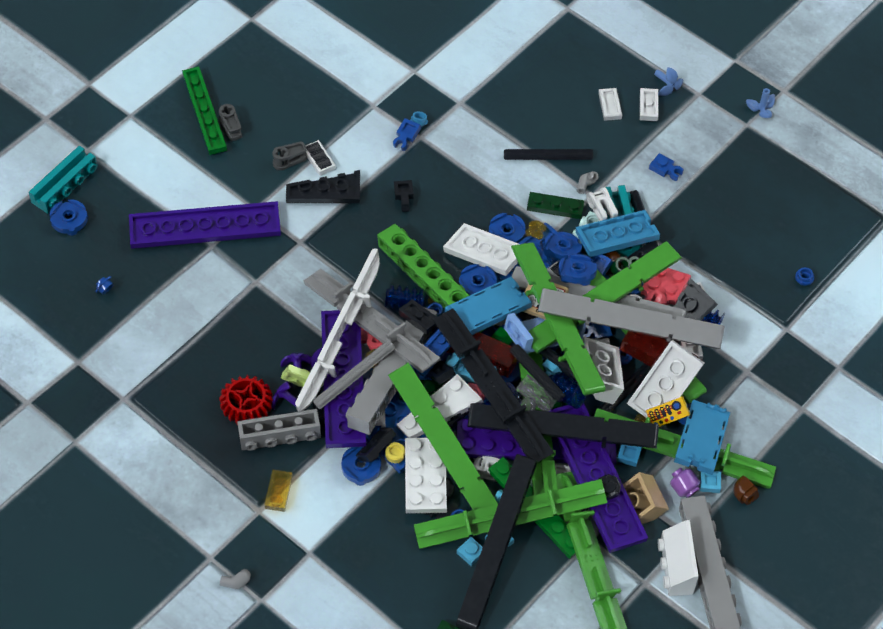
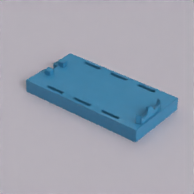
M646 210L576 227V234L588 257L660 239V233L654 224L651 225V218Z
M511 276L446 306L445 312L454 308L473 335L505 320L508 314H518L531 308L532 302L524 292H519V285Z
M692 400L689 409L690 415L687 416L674 462L686 467L693 465L697 467L698 471L713 475L730 412L726 411V408H720L719 405H711L709 402L705 404Z

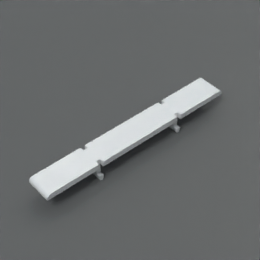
M372 249L353 286V291L350 292L317 358L318 361L317 363L315 362L295 402L298 412L304 411L311 405L327 374L334 378L337 377L335 367L332 364L342 346V343L339 342L340 337L347 324L352 326L362 304H365L366 307H371L368 292L380 266L378 249Z

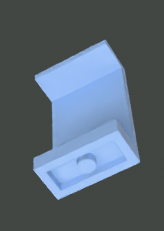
M515 313L507 315L504 329L516 345H520L526 353L534 352L531 347L534 338L528 331L545 320L538 317L521 322ZM585 323L580 326L577 324L579 335L583 339L586 325ZM556 341L548 347L558 346L559 344Z

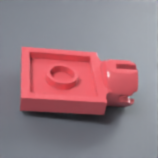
M667 268L644 283L642 286L644 290L641 292V295L646 296L645 300L665 305H675L680 293L684 292L688 286L687 283L691 275Z

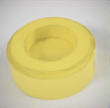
M397 442L388 445L385 449L386 459L391 463L403 461L405 458L404 446Z

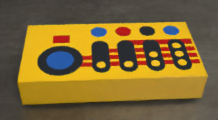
M683 396L646 410L650 423L658 424L659 427L690 415Z

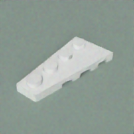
M458 374L430 396L435 403L434 406L438 408L446 422L459 413L463 414L469 411L468 408H470L471 403H484L482 398ZM412 413L401 420L397 426L408 438H417L423 435L424 432L418 422L415 421V418L418 416L414 417Z

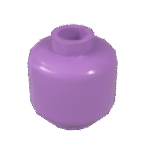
M679 468L672 473L674 478L670 481V485L678 496L689 498L700 490L698 487L700 480L692 469L687 468L683 470Z

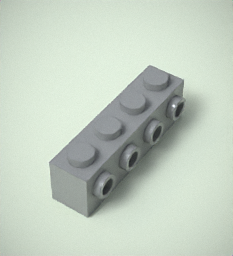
M317 409L237 421L241 450L251 451L261 447H274L279 444H294L298 441H313L316 438H321Z

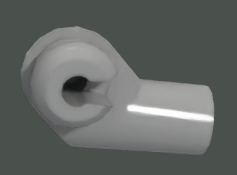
M592 171L583 174L579 178L577 192L584 194L587 186L598 180V173Z
M243 569L234 577L222 575L220 586L240 589L250 581L251 574L248 570Z

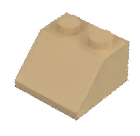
M639 472L623 484L642 524L654 521L669 510L653 475Z

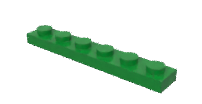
M200 67L182 70L209 155L227 151V146Z
M504 457L488 468L490 475L503 489L512 467ZM531 485L529 486L526 497L533 496V489ZM556 514L550 518L534 521L569 559L576 555L566 526L567 524L559 515L557 516Z

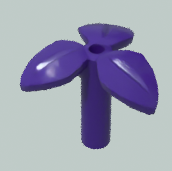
M292 353L285 356L280 365L284 367L293 362L295 367L302 369L301 362L311 364L312 357L304 353Z
M286 381L278 388L273 396V410H275V405L279 398L286 399L296 407L295 402L297 398L287 391L293 387L292 383Z

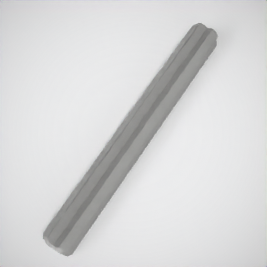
M390 340L385 341L313 400L316 407L319 409L323 408L395 349L393 343Z

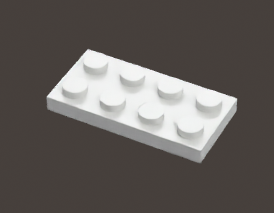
M465 223L443 246L444 252L474 264H479V266L484 268L485 266L490 267L494 272L507 276L518 263L511 248L512 245H518V243Z
M671 340L627 404L647 418V409L681 397L705 363L677 342Z
M405 438L406 513H447L446 467L428 438Z

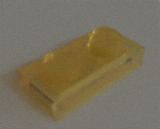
M272 470L265 509L285 512L293 478L292 472Z

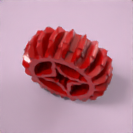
M248 374L246 378L242 379L239 375L237 381L232 378L231 384L226 383L225 389H222L219 398L220 408L224 416L228 417L230 422L235 420L237 425V421L267 417L268 412H271L272 391L269 389L268 384H264L263 379L257 380L256 376L250 379ZM254 392L257 393V394H259L262 399H260V398H258V396L254 395ZM231 401L235 402V405H238L239 409L231 404Z

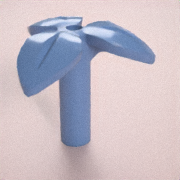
M667 67L666 74L660 70L655 71V76L667 84L658 92L659 96L671 94L673 87L676 90L681 88L683 79L679 78L677 80L678 74L674 69Z
M765 88L763 89L760 103L756 100L747 99L746 104L752 111L760 110L759 116L771 118L772 112L768 109L772 108L775 103V94L769 95L770 90Z

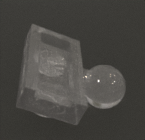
M529 374L515 389L526 397L520 402L521 406L526 405L527 409L524 410L525 412L535 410L536 406L542 411L549 412L556 404V401Z

